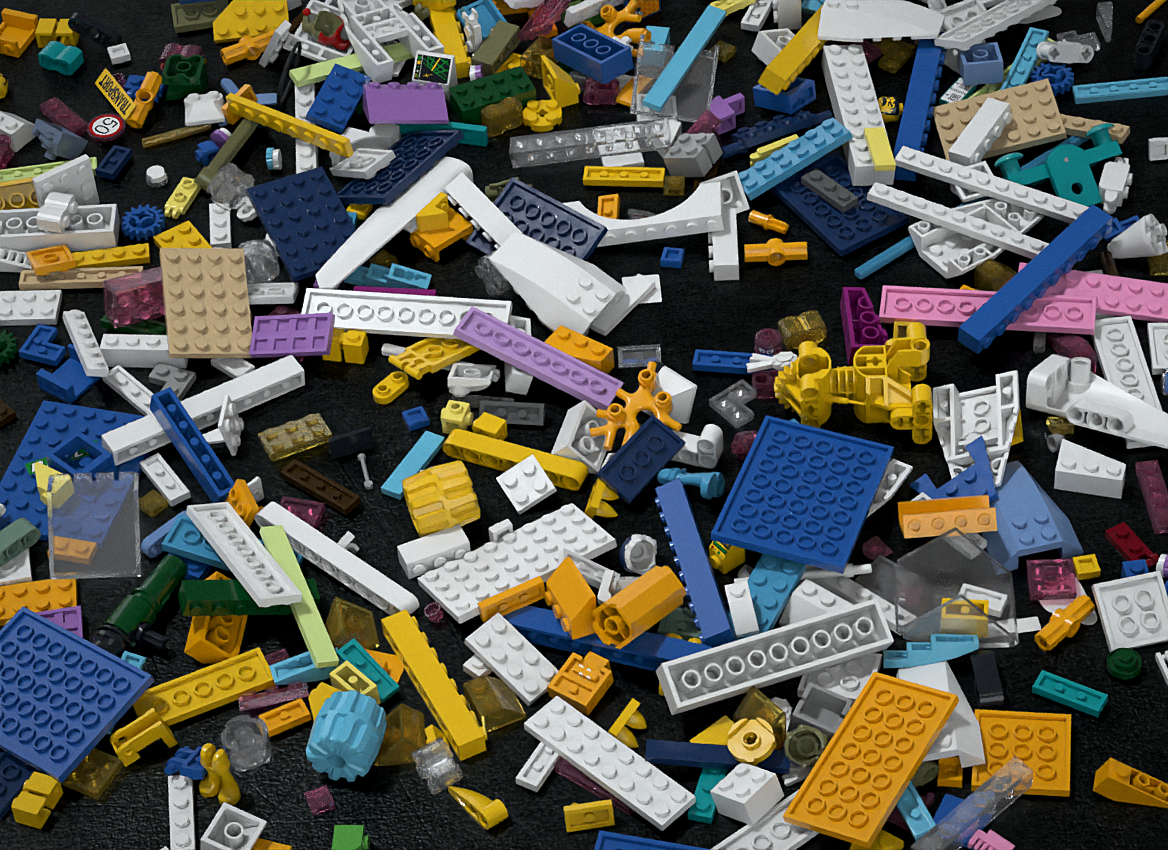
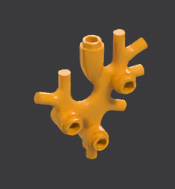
M631 0L621 11H617L611 5L603 6L600 12L601 17L605 20V24L601 27L596 28L590 21H582L581 23L612 38L616 36L614 35V30L618 24L622 22H641L642 17L641 15L631 14L638 4L635 0ZM646 28L628 29L616 36L619 39L628 36L632 39L629 43L646 44L650 42L652 37L651 32ZM633 49L631 51L632 57L644 56L642 49Z
M648 362L647 369L642 370L638 374L639 388L635 393L630 394L621 388L617 390L616 396L624 400L626 403L625 408L620 404L613 403L607 410L597 409L596 418L606 419L608 423L601 427L590 428L591 437L606 436L603 447L605 450H612L616 432L619 428L626 430L622 446L640 428L636 416L643 410L651 411L662 423L677 432L682 428V424L669 416L673 410L671 395L668 392L661 391L655 397L652 396V392L657 387V373L655 372L657 364L655 362Z

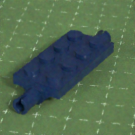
M799 109L786 116H775L769 122H757L752 128H740L737 130V133L731 134L734 143L721 147L722 157L727 159L737 154L743 155L748 152L749 147L806 127L814 129L821 125L823 121L831 119L833 117L830 110H826L819 114H813L810 111Z

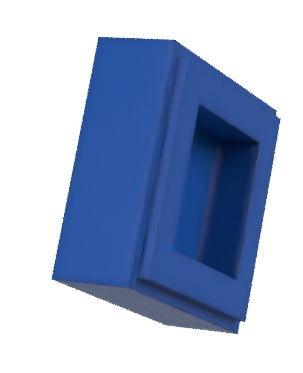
M664 247L660 265L663 267L681 268L685 250Z
M422 406L402 412V418L409 431L430 425V420Z

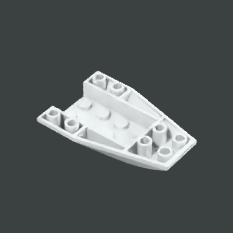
M995 198L952 208L953 210L980 218L995 225H1000L1023 235L1044 218V214ZM921 220L908 227L919 256L946 279L962 275L989 262L1006 250L925 220Z

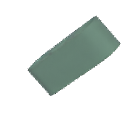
M19 518L0 531V567L39 540L40 530L26 518Z

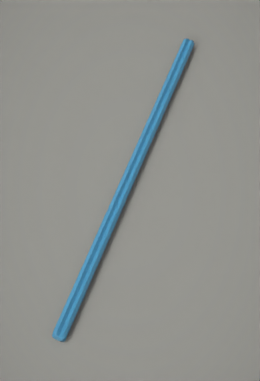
M1071 136L1022 166L1021 171L1044 164L1049 153L1060 145L1070 144L1078 147L1090 138ZM982 197L973 201L962 203L957 207L992 199V197ZM911 235L854 270L855 276L862 280L914 248L915 244Z

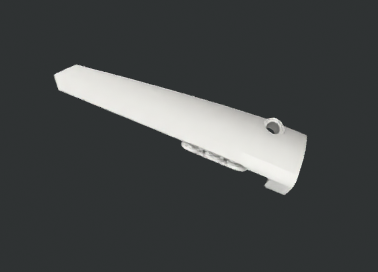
M443 157L437 160L431 169L421 174L417 181L412 182L408 189L399 194L391 204H382L317 272L315 276L319 289L333 290L402 229L410 233L414 232L417 229L416 214L440 192L449 195L444 188L461 172L473 183V173L470 166L459 159Z
M1052 354L1029 373L1026 390L1027 408L1067 418L1074 425L1168 449V414L1092 373L1090 359L1084 357L1071 359Z

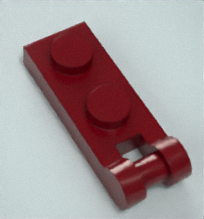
M1125 522L1105 531V538L1127 561L1145 559L1148 569L1151 567L1156 568L1159 556L1156 553L1153 554Z

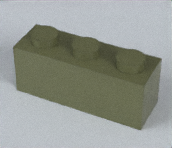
M499 20L495 27L491 28L487 38L482 41L479 49L473 53L471 57L472 65H482L485 76L494 74L520 43V27Z

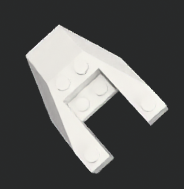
M337 0L348 38L365 73L371 77L373 82L382 83L392 80L394 60L379 45L383 42L398 39L414 58H416L417 50L444 54V46L414 13H406L399 4L393 5L388 0Z

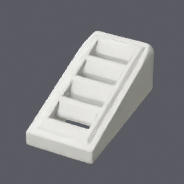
M0 247V272L32 270L31 266L28 265L26 252Z

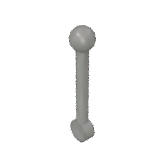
M360 453L357 458L361 461L365 477L364 487L372 489L373 482L369 479L365 463L366 455Z

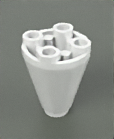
M1153 214L1146 215L1112 239L1107 245L1108 251L1112 253L1113 259L1162 255L1168 252L1165 238L1167 228L1163 223L1160 224Z

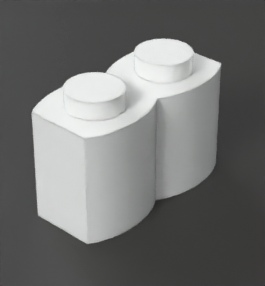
M51 191L38 212L36 218L38 229L62 233L65 228H68L70 218L78 209L75 196Z

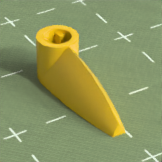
M454 786L448 787V791L454 799L484 829L488 830L508 817V811L499 799L492 801L472 790Z

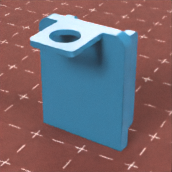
M478 0L470 5L461 7L456 14L460 23L465 27L462 12L465 11L468 16L471 15L472 8L478 12V23L481 25L482 41L487 38L491 28L495 27L499 20L507 22L492 0Z

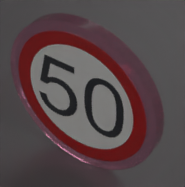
M112 113L98 115L87 124L89 137L96 141L114 140L121 136L126 129L125 120L121 116Z

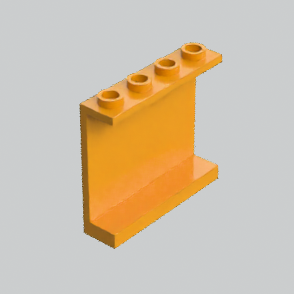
M988 495L897 502L899 525L904 538L997 531L996 508L989 507Z

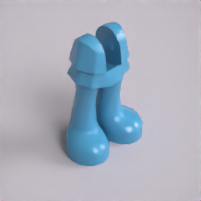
M686 468L662 469L657 474V480L663 485L680 478L683 485L700 487V494L705 499H712V497L720 498L725 488L724 476L720 472L691 474L686 472Z

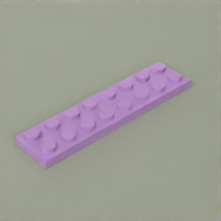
M473 306L457 325L453 333L454 336L577 399L585 400L597 409L607 410L616 398L617 390L622 388L624 384L606 373Z

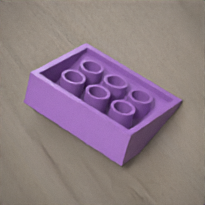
M369 82L368 84H363L362 108L369 124L449 123L444 90L439 83L428 82L427 85H419L417 82H408L407 85H400L398 82H388V85H380L379 82Z

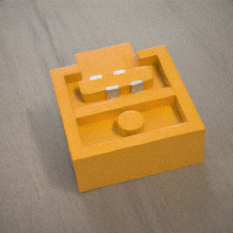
M589 651L584 659L573 652L547 686L549 696L553 699L558 696L579 712L589 716L614 682L609 660Z

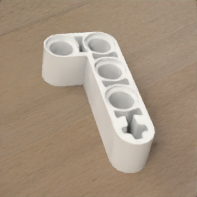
M714 424L706 425L700 436L672 430L686 442L685 446L672 460L709 469L716 466L723 452V432L718 426Z

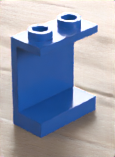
M69 344L70 359L54 373L51 374L44 369H40L36 376L40 389L71 405L101 377L86 376L74 345Z

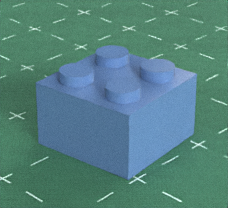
M997 42L974 44L969 50H958V67L964 86H976L978 84L993 85L1003 82V59Z

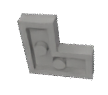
M159 362L148 376L150 383L163 386L161 391L171 387L180 402L197 379L195 372Z

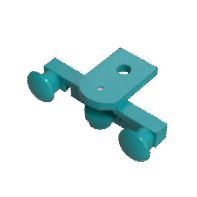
M1103 123L1094 126L1086 133V138L1091 137L1094 148L1084 151L1075 145H1060L1049 153L1044 164L1021 171L1018 159L1022 158L1023 154L1009 153L999 158L994 166H1000L1005 180L1029 188L1051 181L1057 197L1090 207L1092 204L1096 205L1103 202L1090 168L1104 159L1116 158L1122 152L1118 141H1112L1109 130L1115 126L1111 123ZM1073 184L1080 187V194L1073 193L1071 188Z

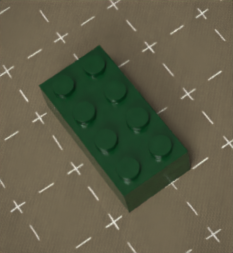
M522 66L449 88L450 106L460 123L480 125L522 112L527 107L528 101H537L536 88Z

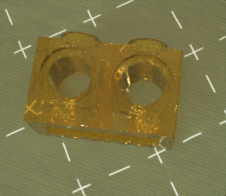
M540 35L520 56V66H522L527 75L538 79L542 78V55H545L554 63L559 62L554 56L552 39Z

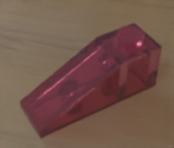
M1052 333L1046 336V339L1059 356L1071 359L1076 357L1088 358L1091 360V372L1096 373L1097 353L1088 341L1072 333Z

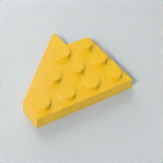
M233 0L213 22L214 42L239 41L244 36L249 35L254 38L267 32L275 31L285 20L289 22L287 0Z

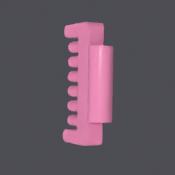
M978 829L967 844L968 848L974 846V850H1014L1015 848L1014 844L991 829L987 834Z

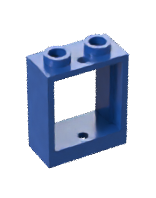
M797 77L793 83L791 82L786 91L782 90L778 95L758 84L753 87L755 106L792 114L816 99L814 80Z
M79 430L45 454L48 467L71 477L73 487L83 494L116 470L113 454ZM80 449H83L96 459L78 472L64 461Z

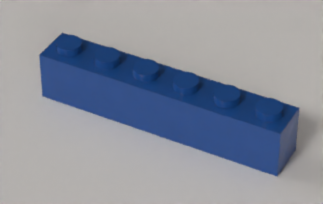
M171 387L152 395L150 402L151 412L211 502H225L230 489L233 488L235 483Z

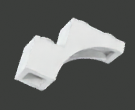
M375 124L370 128L369 132L348 127L341 134V136L350 139L353 151L357 148L387 150L401 138L400 127L396 124ZM330 151L332 166L345 158Z

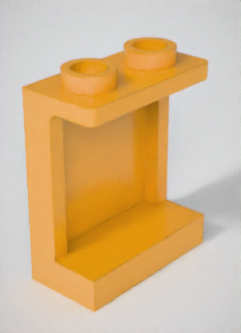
M4 8L1 12L3 22L0 24V53L19 58L36 37L35 31L39 23L38 16Z
M450 206L447 212L448 228L418 231L416 229L410 233L411 244L415 248H419L428 258L430 257L435 262L440 260L439 252L460 238L467 241L474 231L472 223Z

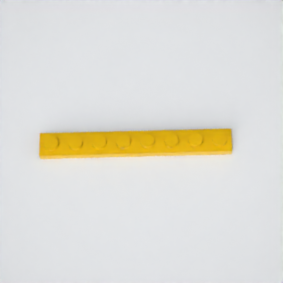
M229 93L226 96L228 109L235 115L237 114L346 158H350L354 154L349 138L236 94Z

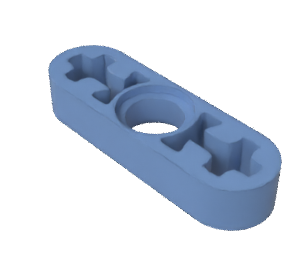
M182 511L181 513H179L180 515L188 517L186 511ZM179 514L142 541L140 549L144 554L154 558L163 552L162 542Z

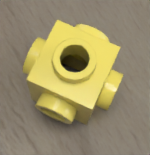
M448 401L446 408L442 409L440 416L443 433L450 434L453 429L467 430L468 425H471L473 422L470 403Z

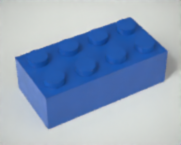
M582 23L552 39L554 56L557 61L602 84L609 83L611 80L634 68L630 47Z

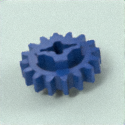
M1048 61V64L1041 63L1040 67L1035 66L1034 71H1031V83L1048 79L1053 95L1056 96L1057 93L1063 95L1064 90L1070 91V87L1073 86L1074 73L1071 72V68H1066V64L1060 66L1059 62L1052 64Z
M149 204L145 207L139 205L138 209L132 207L131 212H125V216L121 217L124 235H129L131 240L137 237V241H140L141 238L148 240L149 236L154 237L155 233H162L161 229L165 228L166 223L162 210H157V206L150 208Z

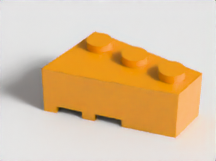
M562 325L544 342L606 374L614 368L613 348Z

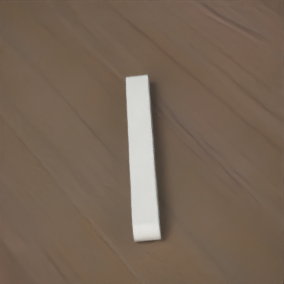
M270 502L255 515V521L260 528L282 525L289 543L295 552L390 616L403 610H407L409 615H411L419 608V602L412 593L279 504Z

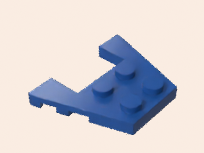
M982 435L965 446L974 459L975 464L938 489H936L927 474H924L910 484L913 491L917 494L923 492L931 499L988 495L989 504L999 498L990 466V458L986 449V441Z

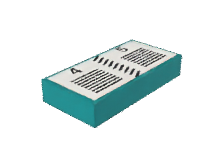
M959 77L941 96L939 104L943 105L968 99L977 89V85L964 86L962 78Z

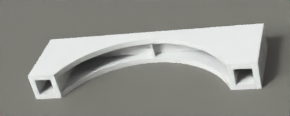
M721 182L700 184L697 190L680 205L664 213L642 219H611L589 211L580 201L562 203L606 226L608 231L597 247L724 230V196Z

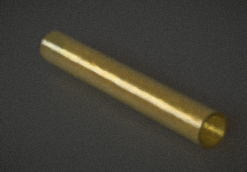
M211 123L186 126L143 138L141 141L143 148H148L212 130Z

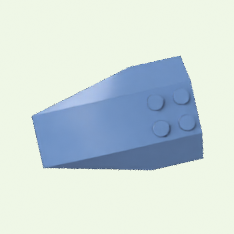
M1019 461L1006 463L1001 486L996 487L999 498L989 504L990 508H996L997 531L981 533V536L987 540V547L985 549L995 572L1001 573L1018 569L1019 556L1056 548L1061 559L1083 555L1084 551L1065 514Z

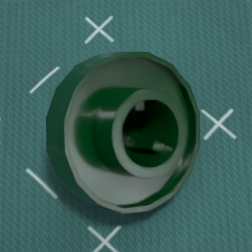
M1117 648L1109 653L1106 667L1108 672L1118 679H1132L1140 673L1142 660L1140 655L1130 648Z

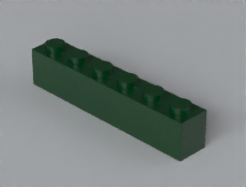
M315 578L305 579L314 602L318 607L320 596ZM238 579L182 580L178 593L183 616L293 614L290 605L281 604L259 607Z

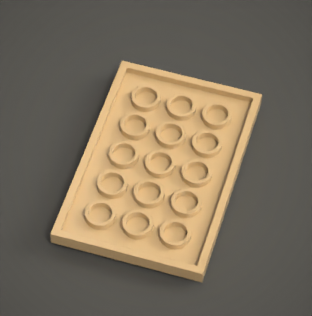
M1048 79L935 106L933 111L943 152L948 161H950L949 149L988 97L1009 103L1012 120L1005 126L1001 136L994 141L991 149L986 152L982 159L1067 138Z
M160 248L169 358H252L249 355L252 327L244 250L230 248Z

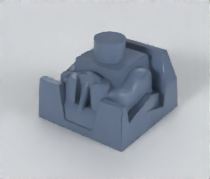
M38 118L31 133L34 136H38L42 142V147L47 149L44 156L53 161L56 160L57 156L69 160L76 159L88 143L87 140L64 127Z

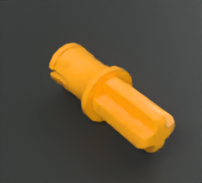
M752 210L749 215L751 219L748 221L763 227L764 230L770 229L786 234L789 228L787 223L773 218V215L770 214L765 215Z

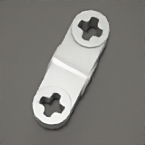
M1044 41L1038 44L1036 55L1040 59H1046L1050 62L1068 64L1088 63L1092 60L1094 51L1091 46L1082 45L1077 42Z

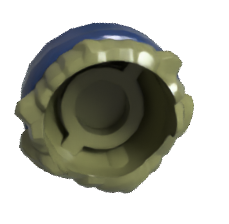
M800 724L798 728L786 734L783 745L785 757L796 767H801L802 769L814 767L828 744V736L817 728Z

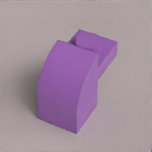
M738 93L724 100L717 96L711 101L710 124L719 135L736 128V116L745 112L744 96Z

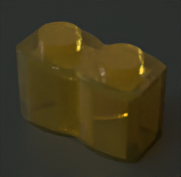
M507 97L498 104L489 105L481 110L482 126H487L488 136L500 135L506 129L516 128L523 123L522 104L516 97Z
M815 310L804 312L799 316L786 317L777 322L778 334L787 350L798 349L799 345L805 341L819 343L827 338L826 326L818 311Z

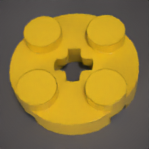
M554 99L530 100L527 102V107L523 110V122L526 126H531L533 131H550L557 123L559 125L562 122V109Z
M756 718V720L741 719L728 732L727 745L730 754L741 763L755 766L767 759L777 745L772 727L761 718ZM756 737L757 739L754 744L748 745L747 738L753 739Z

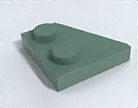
M678 607L661 619L658 628V634L665 636L669 633H675L685 641L691 638L700 639L698 634L702 633V631H698L693 619L697 615L693 616L691 610L686 607L684 609Z

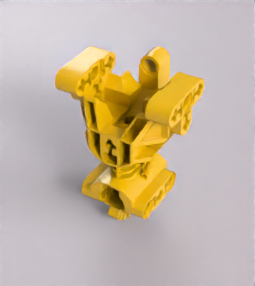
M913 322L909 324L906 329V337L889 339L885 342V345L862 346L855 353L853 366L850 367L837 366V368L832 369L828 353L818 347L816 343L805 341L799 345V355L795 362H791V367L783 366L784 371H778V377H775V397L779 398V404L784 403L785 409L791 407L792 412L796 411L801 417V424L820 428L831 415L832 402L846 405L850 403L853 404L854 413L857 418L864 423H890L894 429H911L912 439L917 444H926L932 439L933 403L931 388L926 384H918L911 391V381H922L927 375L930 342L927 340L926 327L923 323Z

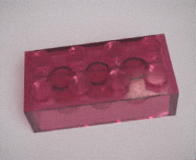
M161 267L103 281L105 313L114 328L165 316Z

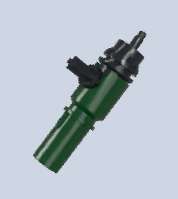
M166 555L140 587H136L131 595H127L102 626L98 628V631L93 636L92 644L120 659L124 651L131 653L136 643L141 646L148 643L159 649H165L168 638L152 631L151 626L156 621V615L162 611V607L170 599L172 592L188 574L186 564L174 555Z

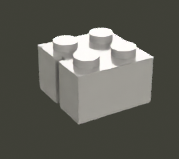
M684 133L678 137V140L669 149L663 160L671 177H705L712 168V164H715L723 152L714 133Z
M809 682L791 716L787 732L798 728L800 724L817 728L827 735L829 743L849 712L853 700Z

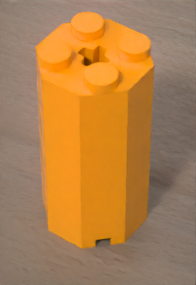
M655 566L593 610V616L595 615L593 630L603 644L617 645L615 648L621 649L682 605L683 597L686 596V590L671 568L668 566Z

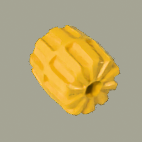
M462 461L430 467L402 481L404 497L416 531L421 538L458 524L462 527L480 518L478 499L473 491L471 478Z

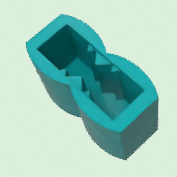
M50 41L38 54L40 66L48 70H56L64 75H72L84 62L83 52L79 48L65 46L57 41Z

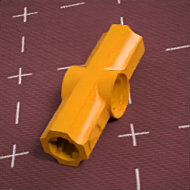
M273 30L254 38L249 35L244 36L239 40V43L221 49L220 54L224 64L229 65L245 58L248 60L257 59L265 51L275 31Z
M147 72L141 88L136 92L134 101L136 106L126 119V123L130 127L142 128L149 111L153 108V102L162 84V76L159 73Z
M773 238L766 244L744 245L745 262L768 261L770 265L779 266L785 260H807V242L784 243L779 238Z
M1079 595L1064 610L1061 608L1055 610L1049 623L1035 635V642L1043 651H1050L1066 636L1069 638L1074 636L1080 627V623L1095 610V605L1086 595Z

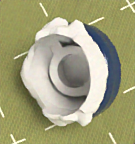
M642 534L629 536L620 548V563L627 572L640 574L641 576L651 570L656 565V540Z

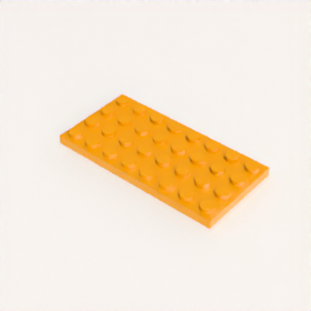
M873 672L783 814L784 821L870 848L959 702L958 695Z

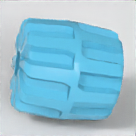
M358 691L334 692L330 698L325 700L316 716L307 744L306 756L310 762H313V768L318 773L327 772L329 779L335 781L340 777H345L348 782H354L357 775L364 777L372 766L383 741L387 726L384 709L376 703L374 698L361 694Z

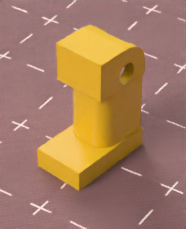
M154 708L148 710L144 715L125 727L118 729L110 737L111 745L125 767L141 758L138 752L159 738H162L169 748L178 744L169 726Z

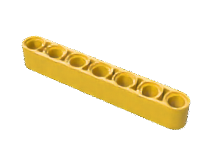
M453 429L442 446L445 454L450 457L504 472L533 454L553 485L574 491L580 489L589 473L588 467L582 462L462 429Z

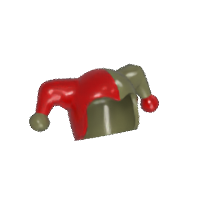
M309 8L303 10L302 30L311 34L318 43L323 45L330 44L341 51L346 50L351 45L349 39L344 41L341 38L344 28L341 17L332 12L322 10L318 12L314 22H311L309 19L311 10Z

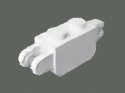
M1116 157L1114 162H1107L1104 165L1099 182V192L1103 200L1101 203L1104 204L1103 211L1107 214L1115 213L1117 206H1122L1123 199L1128 198L1129 187L1127 185L1131 186L1133 173H1130L1128 158Z

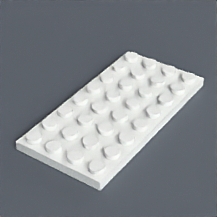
M571 503L562 506L557 511L542 516V518L532 523L525 524L523 527L513 531V533H506L496 542H488L474 551L467 552L460 559L449 561L435 570L428 571L417 579L419 586L461 624L480 614L478 602L538 576L546 582L558 568L559 552L563 548L591 560L617 547L616 540Z

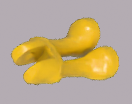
M207 743L200 752V763L208 772V775L200 781V794L206 798L214 797L218 794L221 805L225 802L233 806L240 800L241 795L239 785L229 770L230 761L228 754L223 749H219L216 752L215 745Z

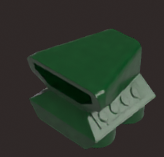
M174 54L167 57L162 73V84L169 85L166 101L185 99L189 94L193 93L199 95L206 94L208 89L206 58L197 54L189 57Z

